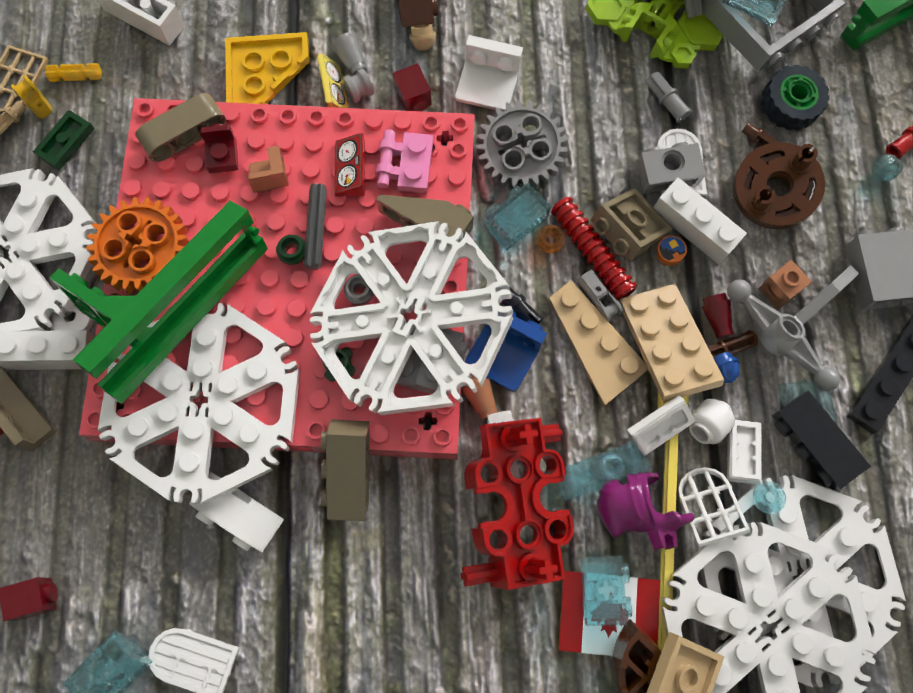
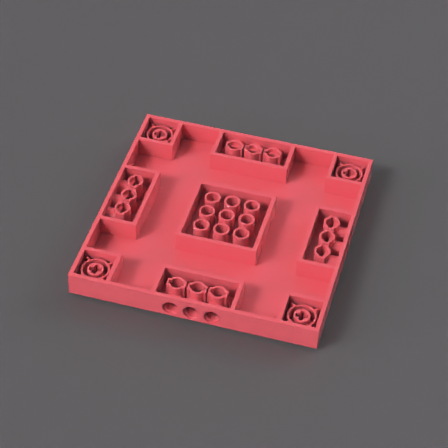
M134 98L116 209L121 208V200H124L127 205H131L133 197H136L141 204L146 197L150 198L153 205L157 200H160L165 207L170 206L175 214L180 216L183 221L181 224H184L188 230L185 235L190 241L229 201H232L249 211L254 221L251 226L259 229L258 235L263 238L268 247L267 251L218 303H222L225 306L226 313L228 304L285 341L288 346L284 347H289L292 353L284 357L283 363L288 364L296 361L298 364L297 369L300 371L293 444L288 439L280 437V440L285 442L290 448L289 451L326 453V451H321L322 431L328 430L331 419L370 421L369 455L458 460L460 403L455 400L453 395L450 393L449 398L455 406L380 415L371 412L369 406L372 403V398L365 399L361 407L357 406L348 399L336 380L330 382L325 378L326 369L322 358L312 345V343L317 342L310 338V334L318 333L322 329V325L313 326L310 323V318L313 317L310 312L342 251L344 250L348 258H352L347 248L348 245H351L354 250L359 251L364 247V243L360 238L362 235L366 236L371 243H374L368 232L404 227L379 212L376 199L380 194L449 201L455 206L460 204L470 211L475 114L216 102L226 117L224 125L228 124L231 126L237 139L239 170L209 174L206 169L204 139L163 161L154 162L150 160L136 137V131L140 126L186 100ZM385 130L395 131V141L403 143L404 132L433 135L434 141L427 193L398 191V180L389 179L388 188L377 186L378 176L375 173L376 166L380 163L381 157L379 143L383 139ZM363 133L365 139V196H335V143L337 140ZM279 146L284 158L289 186L254 193L247 176L250 173L249 164L269 160L267 148ZM392 156L391 165L400 167L401 156ZM314 183L324 184L327 193L321 268L318 270L306 269L304 260L295 265L283 263L276 253L278 242L286 235H297L306 241L309 188ZM137 223L130 225L128 230L133 229ZM242 229L152 322L159 320L240 237L244 232ZM164 234L158 235L154 242L162 239ZM423 241L393 245L386 251V257L406 284L427 245ZM290 248L287 254L292 255L296 253L297 248ZM122 249L115 251L113 257L119 255ZM460 258L456 261L441 294L466 291L468 258ZM150 260L143 261L140 268L147 266ZM104 283L102 291L107 296H136L139 293L135 286L131 294H128L123 289V286L117 291L111 286V283L108 285ZM344 284L334 307L335 309L377 304L380 301L374 294L373 298L366 304H353L344 294ZM365 287L357 288L355 294H362L365 291ZM218 303L208 312L209 314H214L217 311ZM414 310L403 315L406 321L410 319L416 320L417 318ZM97 324L95 336L103 329L99 324ZM238 326L228 328L222 371L260 354L263 349L262 342ZM464 326L448 328L453 331L464 333ZM193 329L166 357L185 371H187ZM380 338L346 342L338 346L337 349L339 350L349 348L352 351L351 363L355 367V374L351 378L360 379ZM128 346L121 354H127L130 351V346ZM108 368L97 379L90 373L88 376L79 435L91 441L115 442L114 438L107 441L101 440L99 435L102 432L98 431L104 391L97 384L106 376ZM143 381L122 404L117 401L116 409L121 408L123 404L124 408L118 409L116 413L120 417H126L167 397ZM276 383L234 404L268 426L275 425L280 419L283 387ZM398 384L394 388L395 396L401 399L431 395ZM203 391L200 393L199 398H194L193 403L198 405V410L201 408L202 403H208V399L203 396ZM426 418H432V422L437 423V425H431L430 430H424V425H420V423H425ZM178 430L150 444L176 445ZM214 430L212 447L242 449ZM280 447L274 449L275 451H285Z

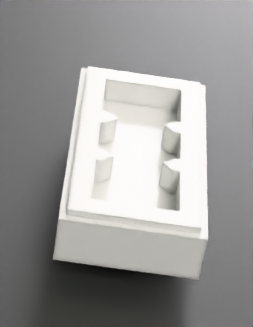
M678 395L627 429L638 450L645 456L696 421L685 400Z
M735 420V425L727 437L728 481L759 485L762 482L761 423Z

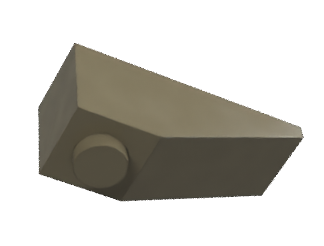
M381 194L376 199L379 212L402 226L439 221L440 225L447 223L449 227L447 237L453 236L456 230L460 228L464 234L463 238L466 232L470 234L473 229L474 216L471 215V212L466 207L460 204L455 206L449 201Z

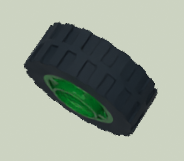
M788 65L782 70L779 69L762 91L761 105H763V111L767 114L768 119L771 122L773 121L776 126L786 128V130H801L814 123L827 108V102L830 99V95H828L829 88L826 86L824 78L818 75V72L809 69L810 67Z

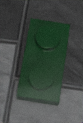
M68 110L33 150V153L39 159L60 171L95 128L90 122Z

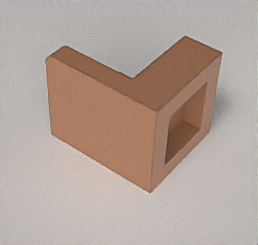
M279 146L267 148L269 160L249 164L250 173L247 176L254 193L289 186L285 162Z

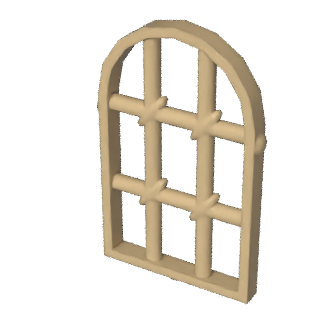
M7 45L0 58V71L1 69L8 70L0 84V95L6 92L11 94L4 109L0 108L1 114L5 109L11 108L12 102L18 96L13 89L5 88L11 75L14 73L21 75L17 84L24 80V75L33 78L32 82L36 86L49 62L47 57ZM11 51L16 52L17 55L13 63L9 66L4 65ZM22 54L31 57L23 71L15 68ZM35 59L42 60L35 74L29 73Z

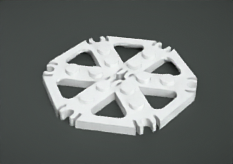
M31 168L0 175V187L14 184L21 186V191L4 223L0 220V246L9 250V258L12 261L10 262L4 258V251L0 247V302L8 286H10L25 307V314L21 319L0 323V331H46L42 328L40 322L51 328L53 324L50 322L49 317L52 313L56 312L62 318L66 316L65 311L60 307L61 304L64 309L69 312L71 311L74 304L60 289H52L35 264L75 257V263L69 275L71 276L73 273H76L84 280L92 266L87 259L92 254L86 250V246L94 244L87 235L97 233V230L92 226V223L96 222L58 176L56 177L50 173L44 181L46 175L39 169ZM55 197H60L73 214L72 222L67 226L37 232Z
M439 221L368 232L374 243H371L366 236L362 235L360 237L364 243L362 250L356 251L351 245L347 246L349 253L352 255L351 259L347 257L344 250L342 251L310 312L313 316L310 318V323L313 326L322 325V329L318 333H311L310 338L317 342L312 343V345L352 403L354 402L357 406L361 407L365 399L372 398V403L369 406L371 412L380 415L455 406L449 398L450 393L456 401L461 403L463 399L459 394V389L462 386H469L474 393L477 392V386L471 379L472 377H475L482 387L513 321L512 306H500L502 300L511 299L512 295L508 283L467 232L463 238L462 229L458 228L453 236L447 237L446 235L449 231L447 223L440 225ZM423 241L427 245L406 284L386 257V251L393 245ZM460 258L470 259L487 280L486 288L441 294L456 261ZM352 274L361 275L380 301L377 304L335 309L334 307L343 285ZM414 310L417 316L416 320L410 319L406 323V319L403 316L404 313H411ZM477 324L489 325L492 330L490 338L480 359L474 364L465 363L441 331V329ZM380 338L360 379L351 378L336 355L338 346L346 342ZM414 349L437 380L438 388L431 395L397 398L394 394L395 385Z
M218 303L217 311L214 314L207 313L193 328L187 371L165 358L144 380L146 384L167 398L129 416L120 417L116 413L117 401L106 392L103 395L98 431L102 432L99 435L101 440L115 439L114 446L105 450L106 454L115 456L109 459L171 502H173L174 498V502L182 503L183 495L187 491L192 492L191 503L199 504L200 501L205 504L273 471L272 468L266 466L264 460L269 461L273 465H279L280 462L272 456L273 450L280 447L288 452L290 449L285 442L280 440V437L288 439L293 444L300 371L297 369L298 364L296 361L284 364V357L292 353L289 347H284L288 346L287 343L228 304L227 313L225 306L222 303ZM159 320L150 323L147 327H153ZM238 326L262 342L263 349L260 354L222 371L228 328ZM120 354L117 359L121 360L126 354ZM115 361L108 367L107 373L117 364ZM276 383L283 387L280 419L275 425L268 426L234 404ZM203 391V396L208 399V403H202L201 408L198 410V405L193 403L194 398H199L200 393ZM178 430L174 465L170 475L159 477L136 461L134 454L137 449ZM214 430L249 454V462L244 468L219 480L208 478Z
M793 475L779 477V489L773 486L771 478L764 479L763 486L762 482L759 485H753L737 499L742 513L744 514L755 503H761L765 508L768 525L807 540L809 539L800 508V499L804 495L828 502L840 509L841 517L814 541L833 549L828 552L826 557L831 554H839L841 556L834 563L835 570L841 567L863 545L870 544L875 547L885 583L880 589H874L861 583L858 584L868 623L872 627L871 635L877 653L898 633L897 631L890 630L885 625L901 626V622L891 618L890 611L892 608L904 610L905 606L900 602L892 601V597L899 601H906L885 526H879L881 520L876 518L867 523L863 515L869 507L865 505L855 509L857 504L862 501ZM737 511L729 513L730 516L728 518L732 526L740 517ZM722 516L717 517L711 522L713 529L718 534L726 528ZM709 531L703 533V536L711 538ZM773 543L775 551L768 548V556L778 595L793 582V576L798 575L797 569L802 574L811 565V559L803 552L779 543ZM722 551L700 570L704 588L722 594L718 579L719 571L724 567L735 571L730 552ZM840 594L834 595L802 625L834 637L826 606L851 616L848 601ZM761 623L763 631L760 633V638L771 631L774 623ZM713 627L714 632L719 631V629ZM720 631L717 637L719 640L724 641L732 634ZM862 650V654L868 655L871 657L874 655L866 650ZM803 662L794 666L798 683L813 687V685L815 687H823L821 676L826 671ZM862 662V663L860 664V668H861L866 662ZM826 672L831 684H840V679L836 675Z
M752 522L747 523L750 533L746 537L740 535L733 537V540L730 538L706 545L670 575L678 577L683 583L681 584L677 581L667 582V585L677 590V597L673 600L666 597L662 598L665 604L674 606L673 611L661 606L666 636H668L669 632L683 637L681 626L686 619H693L732 634L728 640L714 651L724 656V660L712 693H727L755 667H757L762 693H800L793 659L836 675L841 682V688L838 693H862L867 688V686L855 682L854 679L865 682L871 680V677L861 673L860 664L862 662L875 664L876 660L871 656L862 654V650H866L871 654H876L857 576L851 575L853 570L850 567H844L840 572L835 570L834 563L841 556L839 554H831L826 557L828 552L833 549L765 523ZM738 525L732 526L734 531L740 529ZM727 527L724 528L718 535L728 533ZM773 543H779L803 552L811 559V565L778 595L768 556V548ZM722 551H728L732 555L742 602L704 588L697 580L698 572ZM840 594L848 601L855 636L851 641L844 642L805 627L802 624L834 595ZM762 622L765 624L774 623V627L771 629L772 638L769 636H762L760 638V633L763 631L761 627Z

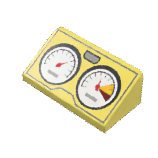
M318 54L317 60L327 107L349 108L346 88L342 80L341 66L327 56Z

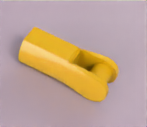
M24 75V80L16 86L12 84L11 88L36 117L44 119L52 113V106L34 83Z

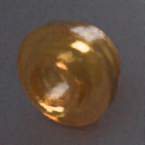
M547 225L539 230L536 242L542 251L556 253L563 248L566 238L564 232L558 226ZM552 237L556 242L550 244L546 241V238Z

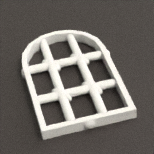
M704 467L688 472L681 479L678 487L680 503L683 505L686 514L690 512L685 501L695 498L702 513L700 514L701 517L695 518L690 523L699 547L750 533L748 524L733 493L732 485L724 474L716 469ZM704 473L709 487L708 490L698 492L692 477ZM710 474L719 477L725 484L715 487ZM689 481L693 492H691V495L683 497L682 490L684 484ZM728 489L735 507L724 509L718 495L720 494L719 491ZM713 494L719 508L717 509L718 512L707 514L701 500L703 499L702 496ZM737 511L744 528L734 531L728 517L730 516L729 513ZM722 516L728 533L716 536L711 522L713 518ZM705 521L711 538L700 540L694 524Z

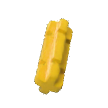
M87 63L86 66L84 64H61L60 67L58 65H47L45 67V76L50 82L61 81V78H63V81L87 80L88 77L89 80H100L102 78V69L98 63Z

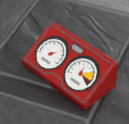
M363 133L337 140L335 143V196H365V139Z

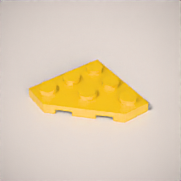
M307 32L225 38L226 102L268 104L310 62Z

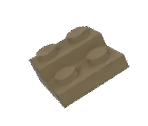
M635 188L602 204L590 219L596 233L604 235L612 243L614 252L618 256H624L628 262L645 253L651 245L668 236L673 230Z

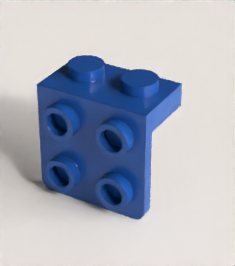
M513 311L511 326L486 377L511 392L517 391L547 335L539 324L530 320L525 322L517 318L516 313ZM486 324L465 363L474 364L480 359L492 332L489 325Z

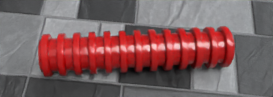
M565 197L558 201L552 207L551 214L557 216L556 221L562 223L561 228L567 230V236H572L571 241L574 244H578L577 249L583 251L582 256L588 258L587 263L589 265L593 264L592 269L594 272L599 273L598 277L600 279H604L603 284L610 287V293H614V297L619 301L621 298L632 294L636 290V282L632 283V277L625 274L627 270L624 267H620L621 262L619 260L615 261V254L609 253L610 248L604 246L605 241L599 239L600 235L594 232L593 225H588L589 220L583 218L584 213L578 211V205L572 204L573 199L571 197Z

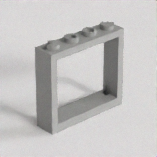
M701 0L702 13L758 72L769 64L775 66L786 52L792 54L802 45L803 40H812L821 31L823 26L829 28L840 17L838 12L845 2L843 0H807L818 13L772 45H769L727 0Z

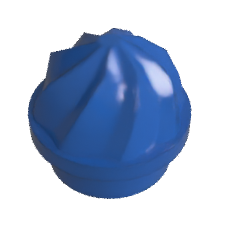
M724 352L715 356L714 360L724 378L723 383L735 381L740 374L738 359L733 357L730 352Z

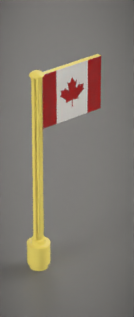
M659 392L657 409L669 402H663ZM688 395V396H685V397H682V398L685 400V402H686V404H687V406H688V408H689V395ZM679 433L665 442L662 514L670 511L676 512ZM674 548L660 549L659 580L564 571L565 580L562 583L558 651L613 656L619 633L629 619L641 628L662 651L667 636L661 606L672 611V606L665 604L662 598L666 597L673 600V587L667 585V582L673 581V576L670 575L674 573Z

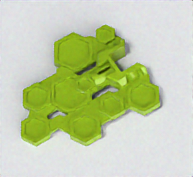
M588 0L585 6L586 12L595 25L609 26L612 32L620 36L622 42H627L635 28L657 39L649 55L650 58L658 57L665 62H672L675 68L688 69L698 50L715 51L724 36L703 13L701 16L688 18L685 9L678 22H676L674 16L679 8H686L685 0H652L650 3L643 2V0Z

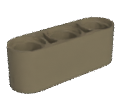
M200 93L140 126L136 131V137L150 160L159 162L203 139L200 131L201 127H209L216 123L225 124L226 117L209 93Z

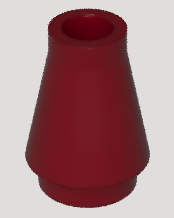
M726 293L703 298L704 306L701 308L714 330L716 338L734 334L731 299L727 298Z

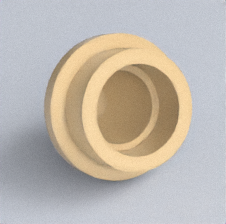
M432 24L411 26L409 39L414 47L421 51L429 50L434 45L436 37Z

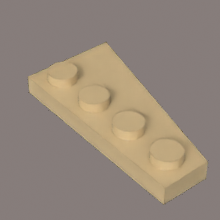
M572 280L549 297L548 302L564 333L567 334L573 346L572 349L577 358L580 359L586 371V376L590 384L594 386L599 396L598 399L604 408L648 371L646 363Z

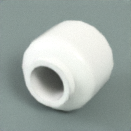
M706 399L692 412L696 422L689 426V431L693 438L702 444H717L734 427L735 416L730 406L724 401Z

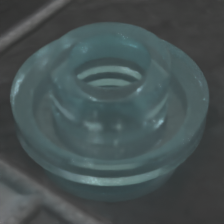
M895 155L882 156L874 162L872 174L877 180H893L903 170L902 161L897 159Z
M763 482L755 488L753 501L760 511L774 514L784 508L786 495L778 484ZM767 492H771L775 496L774 503L766 499Z

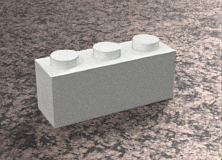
M98 0L104 11L169 46L185 27L176 5L167 0Z
M677 178L669 186L653 207L669 225L718 265L747 234V232L680 178Z
M87 330L0 331V366L7 370L81 369L73 359L95 336Z

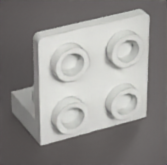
M469 35L466 42V61L455 94V100L492 110L498 107L503 112L506 111V103H511L520 71L523 47Z

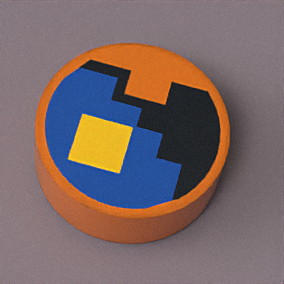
M673 235L662 238L656 248L658 260L667 266L678 265L687 253L685 242Z

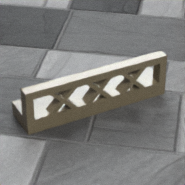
M0 366V428L15 446L33 452L57 431L8 371Z

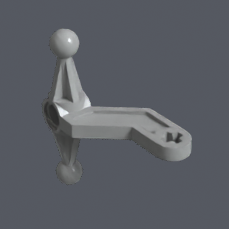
M850 265L794 316L781 314L752 296L751 286L745 280L738 279L729 284L727 295L732 301L744 304L761 332L762 344L769 352L775 355H784L814 374L815 384L823 391H831L839 386L840 375L833 368L823 367L805 338L803 324L841 292L859 274L857 270Z

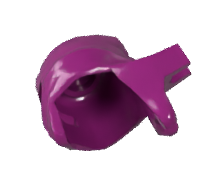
M639 472L637 474H627V484L621 485L617 479L603 484L602 489L599 491L600 496L597 500V509L603 524L612 537H618L623 533L631 531L647 532L654 550L662 548L667 550L678 547L677 530L695 519L693 513L680 515L675 511L665 514L655 511L648 485L660 480L658 473Z

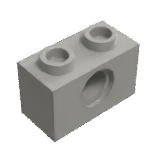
M680 142L674 144L671 148L665 149L651 147L641 153L636 163L643 195L667 190L677 178H680L688 186L699 185L706 176L698 143L688 145L687 142ZM664 163H671L676 170L667 169Z

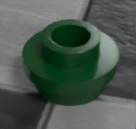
M286 235L281 238L276 247L279 259L288 265H295L303 261L305 241L297 235ZM290 248H297L296 253L292 255L287 254Z

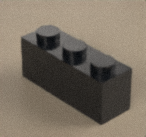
M809 390L772 415L776 420L774 422L776 429L784 437L789 436L796 445L794 447L796 454L804 462H810L816 470L814 473L815 477L825 488L830 487L831 490L841 489L871 467Z

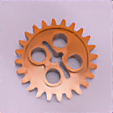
M133 197L131 205H127L124 200H121V208L118 210L110 205L111 214L109 216L102 213L99 214L103 220L102 224L92 223L97 233L87 235L94 243L86 246V250L92 254V256L87 258L95 266L92 270L98 276H101L100 279L107 285L111 283V286L117 291L123 286V289L128 294H131L135 286L136 290L140 292L189 242L185 235L188 230L184 224H181L183 221L180 216L175 214L170 206L165 207L160 200H157L153 205L149 197H146L142 204L136 197ZM137 223L133 229L128 230L130 225ZM164 234L162 239L154 242L158 235ZM122 249L119 255L113 257L115 251ZM150 260L147 266L140 268L143 261Z

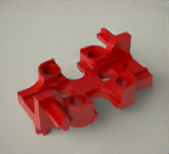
M541 418L481 425L482 454L479 459L471 461L465 468L466 490L473 489L474 494L497 493L503 499L504 511L498 520L482 522L478 524V528L471 529L475 548L479 553L488 555L489 559L488 563L462 567V573L460 574L461 580L464 581V586L490 582V587L512 590L565 580L560 546L568 544L573 537L574 525L572 514H570L569 510L550 512L542 506L540 501V492L545 485L565 481V466L561 455L555 450L546 449L545 447L546 443L561 441L562 429H559L558 424L542 425ZM541 459L546 463L545 473L540 469ZM516 460L524 466V474L519 479L515 478L510 471L512 463ZM483 466L489 472V478L486 482L482 480L480 475ZM552 522L554 523L556 528L553 537L550 535L549 527ZM526 525L530 526L534 533L532 541L528 544L523 543L520 538V531ZM493 531L498 536V542L494 548L490 544V536Z

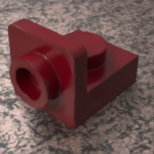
M216 123L209 127H201V136L205 141L206 169L209 174L239 170L237 139L231 126Z

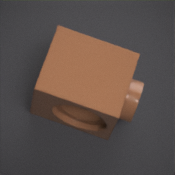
M790 260L772 274L758 289L779 310L812 281Z

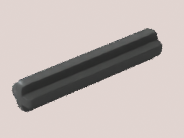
M314 183L309 188L304 265L309 270L320 269L322 263L327 193L324 184Z

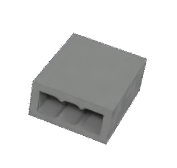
M896 227L880 233H874L873 230L857 233L855 238L846 245L850 265L859 272L854 278L861 311L912 306L913 229L903 230L901 227Z

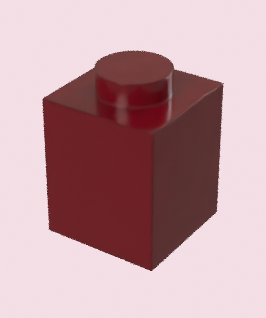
M418 63L392 73L394 89L405 111H423L432 105L431 89Z
M36 577L0 588L3 621H19L57 610L55 601L58 599V591L52 579Z

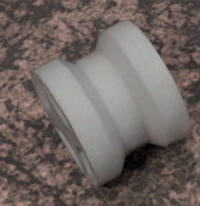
M363 68L358 70L354 76L347 75L342 78L346 91L354 104L359 102L360 98L365 95L370 97L375 94L370 78Z

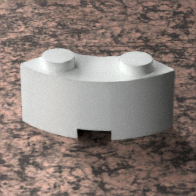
M213 472L208 476L211 480L221 479V477ZM238 488L205 504L201 503V501L199 504L191 503V501L189 503L198 511L195 515L196 518L209 526H212L215 522L233 534L234 538L232 541L246 551L252 546L263 552L284 521L282 517Z

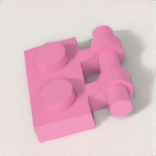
M385 130L383 139L379 143L381 157L380 163L376 166L375 173L378 176L377 186L388 188L389 179L398 180V191L427 193L434 141L433 135L404 132L403 143L395 141V131ZM392 156H401L400 167L391 165Z

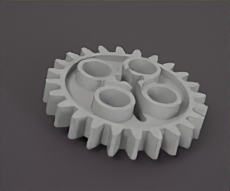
M517 100L516 108H512L507 102L506 111L503 112L498 107L495 108L496 118L487 115L488 125L481 124L480 126L483 134L477 135V142L480 144L476 146L477 153L482 154L478 157L479 164H486L484 166L485 174L493 171L491 175L493 182L501 178V187L503 188L510 182L512 183L513 191L516 190L518 184H522L524 191H527L529 183H532L538 189L540 179L548 184L549 174L557 176V167L564 166V159L562 157L567 156L568 149L565 146L568 145V138L562 136L565 135L566 128L558 127L560 125V117L551 119L552 109L543 113V104L541 103L534 109L530 100L526 107H522L520 100ZM528 125L535 126L537 130H535L534 132H528L524 128ZM503 134L511 137L508 141L497 139L498 136ZM536 150H543L547 155L537 157L533 153ZM517 159L520 161V164L512 167L507 164V161Z

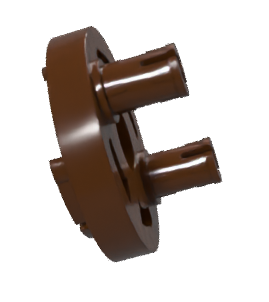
M785 142L769 143L756 148L745 157L734 178L733 194L739 210L747 219L764 228L787 229L801 224L812 215L820 205L825 192L824 173L819 162L816 160L818 155L817 149L815 148L812 152L810 151L813 145L804 144L800 147ZM771 179L784 181L788 187L787 194L776 196L774 189L771 192L769 191L771 187L767 186V182ZM812 189H813L812 198H811V200L809 201V198H810V196H811ZM788 209V211H786V212L775 214V213H777V212H782V211H785V210Z

